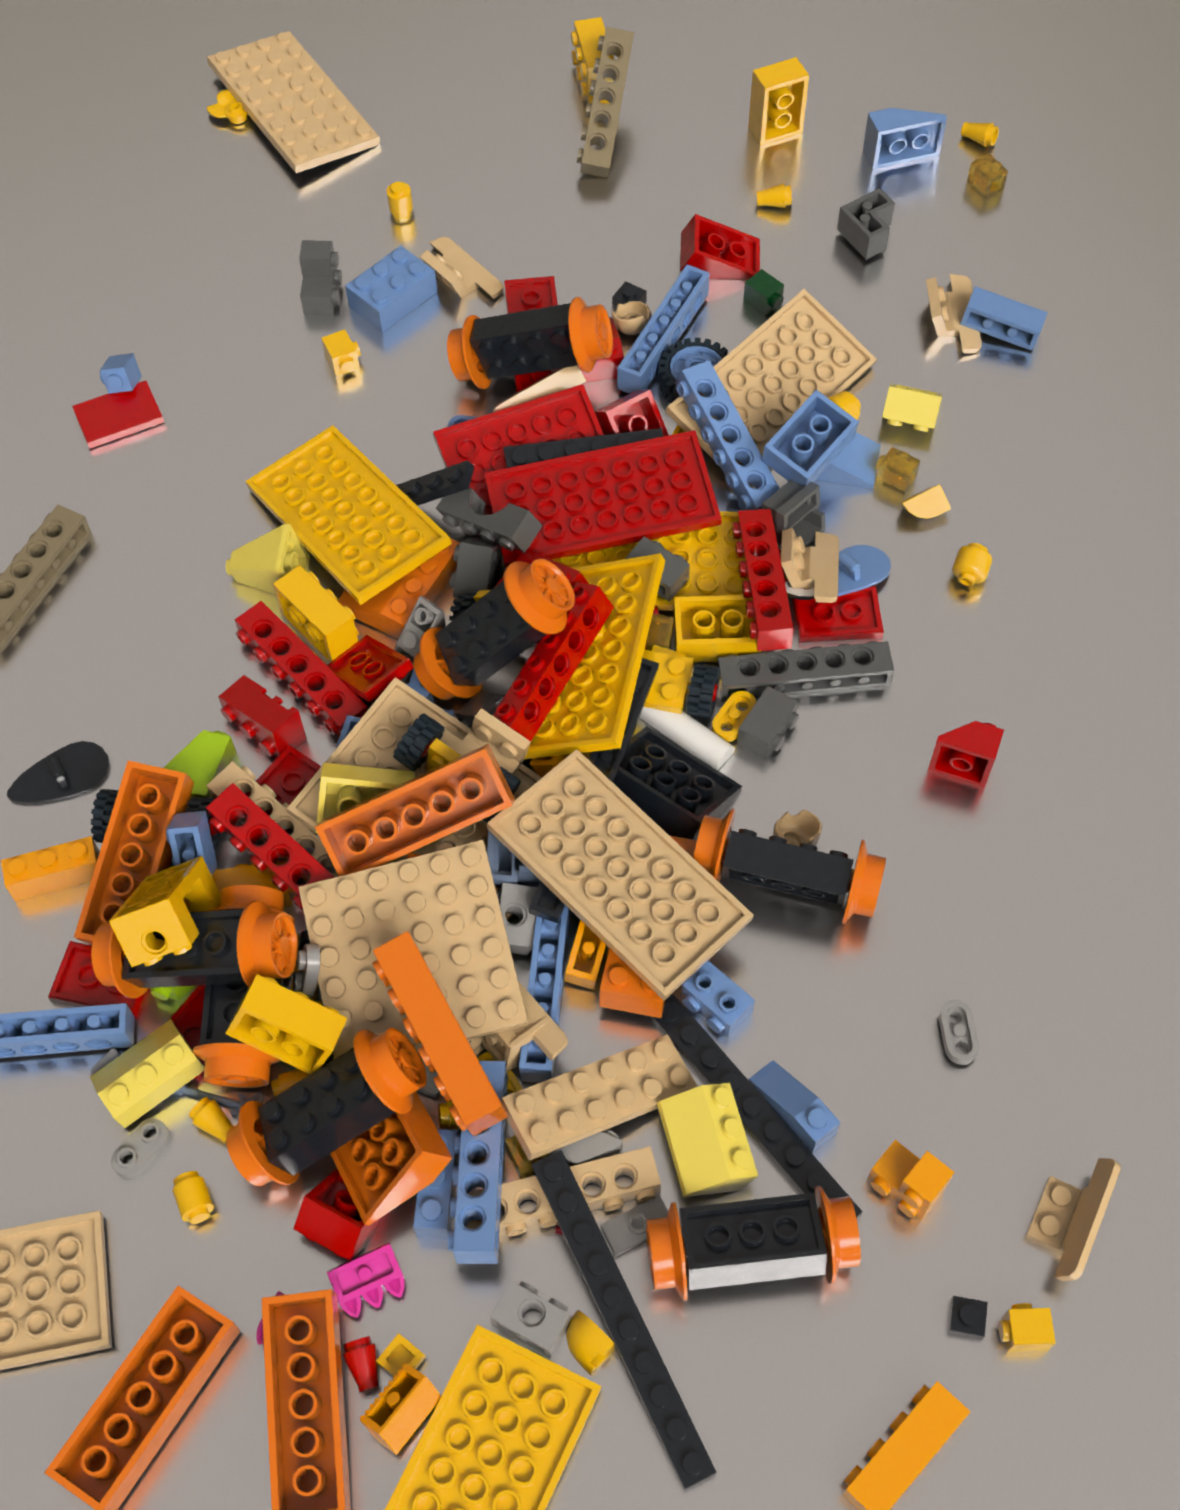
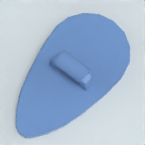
M854 545L839 552L838 596L866 589L882 582L888 577L891 563L885 552L868 545Z

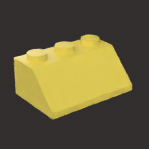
M323 763L317 824L330 816L415 778V772Z
M170 1019L90 1076V1079L98 1096L113 1118L126 1128L204 1071V1066L199 1058L194 1055L192 1048Z
M730 1083L701 1085L657 1103L683 1197L740 1191L758 1177Z

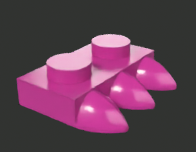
M390 1243L384 1244L327 1271L333 1290L337 1293L341 1308L354 1318H358L360 1314V1295L370 1305L379 1308L383 1298L381 1285H384L389 1293L398 1298L402 1297L404 1291L403 1274Z

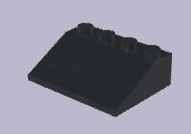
M648 726L631 738L614 784L669 836L696 840V842L704 816L708 815L719 818L742 789V785Z

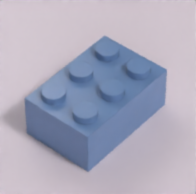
M401 245L345 285L349 307L382 333L437 293L435 270Z
M815 390L764 446L762 462L787 481L792 480L805 487L809 482H815L855 437L859 421L818 390Z

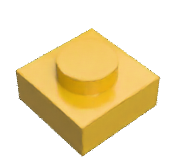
M398 1333L376 1362L391 1376L398 1374V1370L402 1369V1364L405 1363L417 1369L426 1356Z

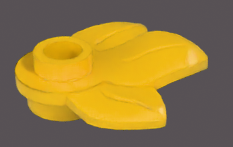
M229 90L220 91L217 94L218 102L206 107L207 112L213 117H227L233 124H240L247 120V112Z

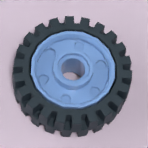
M690 338L684 339V344L681 341H677L674 347L670 345L667 348V352L662 354L658 369L659 388L664 398H668L669 402L672 403L679 397L675 383L682 370L710 360L714 367L728 355V350L725 347L720 349V343L718 342L711 345L710 339H705L704 343H702L701 338H695V342H691Z

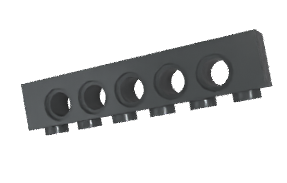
M869 641L865 644L854 645L840 644L823 648L815 646L802 650L785 649L781 652H756L740 656L731 654L719 657L717 667H720V680L718 684L721 702L727 701L737 691H746L755 698H760L767 686L785 695L891 685L894 674L888 641Z

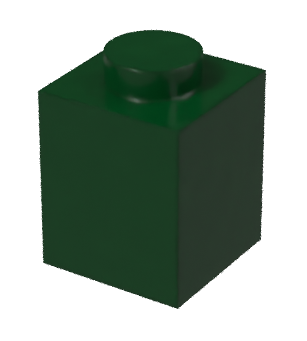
M761 269L745 282L743 300L766 316L772 310L778 309L783 303L784 284Z

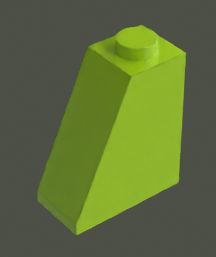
M203 730L163 768L186 773L194 781L191 793L193 797L213 798L206 785L232 762L236 749L231 736L222 731L210 732Z

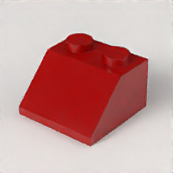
M650 389L636 390L595 411L604 435L662 428L663 436L669 435Z
M973 721L939 735L928 770L985 788L996 759L1004 729L997 728L991 723Z
M336 1169L304 1196L293 1229L303 1234L308 1240L317 1242L333 1251L335 1255L351 1261L366 1246L383 1217L371 1225L363 1223L339 1171Z

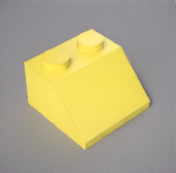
M892 383L888 389L882 418L887 419V424L902 426L903 422L913 424L912 429L928 432L929 428H935L943 394Z

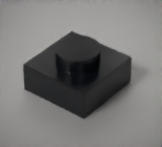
M625 281L613 295L612 304L618 306L619 303L625 304L630 301H641L643 303L647 298V291Z
M953 1296L951 1298L948 1333L983 1339L985 1337L988 1302Z

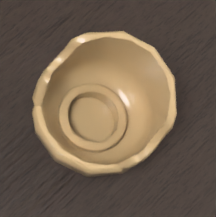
M630 301L625 304L619 303L616 312L611 311L617 330L626 335L641 333L652 317L649 307L641 301Z
M803 809L796 815H790L789 812H786L774 824L773 836L786 839L787 844L799 846L800 843H807L815 846L821 834L822 824L818 817L808 810Z

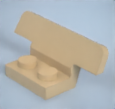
M440 237L429 242L443 256H440L438 253L434 256L428 250L420 256L425 264L435 270L436 277L461 299L479 287L492 299L503 293V283L448 237Z
M950 274L952 292H945L944 286H938L936 277L926 279L931 316L937 336H960L963 353H978L982 347L980 332L960 325L973 293L971 280L967 276Z
M578 366L561 368L497 404L493 412L578 386L586 382Z
M793 527L782 530L781 565L792 588H814L816 602H836L838 597L839 538L834 534L815 531V547L809 546L805 548L802 537L796 536Z
M482 708L475 715L471 730L464 740H461L447 729H445L440 739L441 742L461 756L489 743L499 766L513 775L525 759L531 741ZM521 780V784L514 794L515 800L531 786Z
M520 982L519 986L529 1024L482 1036V1045L495 1061H505L507 1072L516 1068L520 1047L528 1044L531 1040L538 1045L550 1061L568 1044V1038Z
M1098 1158L1089 1185L1082 1190L1053 1176H1049L1025 1238L1062 1255L1054 1275L1055 1278L1061 1281L1076 1280L1084 1271L1121 1170V1165L1114 1159Z

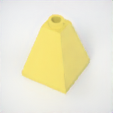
M290 523L283 524L232 551L231 558L226 561V572L229 576H233L237 583L275 594L273 583L298 565L307 571L310 555L301 544Z

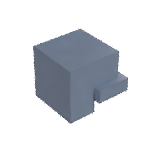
M487 829L486 851L495 887H500L503 882L538 887L540 880Z

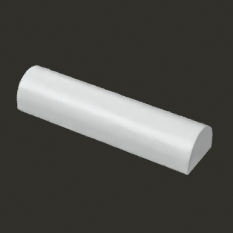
M646 707L642 710L640 718L716 770H719L734 753L735 747L684 711H682V714Z

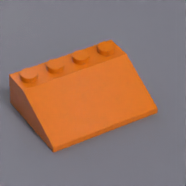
M450 538L451 545L362 605H359L346 590L341 594L338 602L342 606H348L357 620L399 639L419 597L424 596L434 603L450 580L452 573L456 571L457 561H454V552L456 545H460V542Z
M417 1092L413 1093V1107L408 1113H394L330 1153L365 1225H371L433 1183L452 1159L449 1150Z

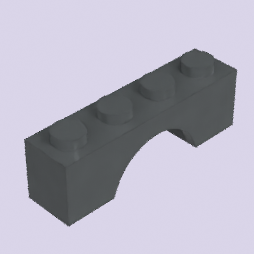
M472 488L445 496L437 505L436 509L443 515L442 521L454 529L459 526L471 536L479 534L482 539L491 544L496 541L503 548L511 552L513 549L525 553L543 526L529 510L511 503L494 514L484 515L486 503Z

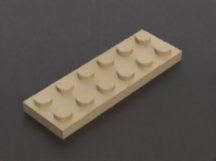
M666 1034L504 1096L500 1101L509 1116L507 1120L530 1161L658 1109L657 1103L659 1101L696 1088L698 1085L669 1035Z

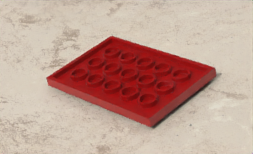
M583 384L433 431V437L445 468L467 460L474 466L469 488H472L486 503L484 515L493 514L484 473L506 468L503 453L504 447L604 435Z

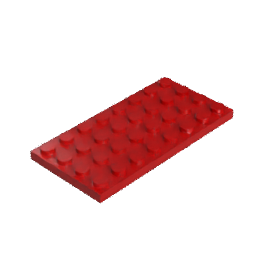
M696 430L484 473L492 513L494 514L502 510L509 503L529 510L543 526L528 547V550L552 560L636 543L644 536L651 540L719 526L722 523ZM500 545L506 569L511 563L516 562L523 552L513 549L511 552Z

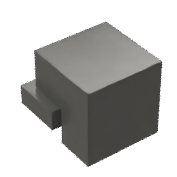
M789 480L762 503V509H771L776 539L780 545L782 542V530L793 527L796 536L802 537L805 547L815 539V531H825V513L817 510L820 507V486L812 481L804 487Z

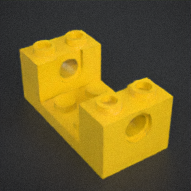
M202 856L145 877L109 920L131 967L142 963L145 966H151L162 960L164 955L172 952L174 955H180L193 947L192 943L199 935V931L189 912H206L217 908L220 905L221 894ZM183 898L189 901L190 906H186ZM153 931L161 933L165 940L157 939Z

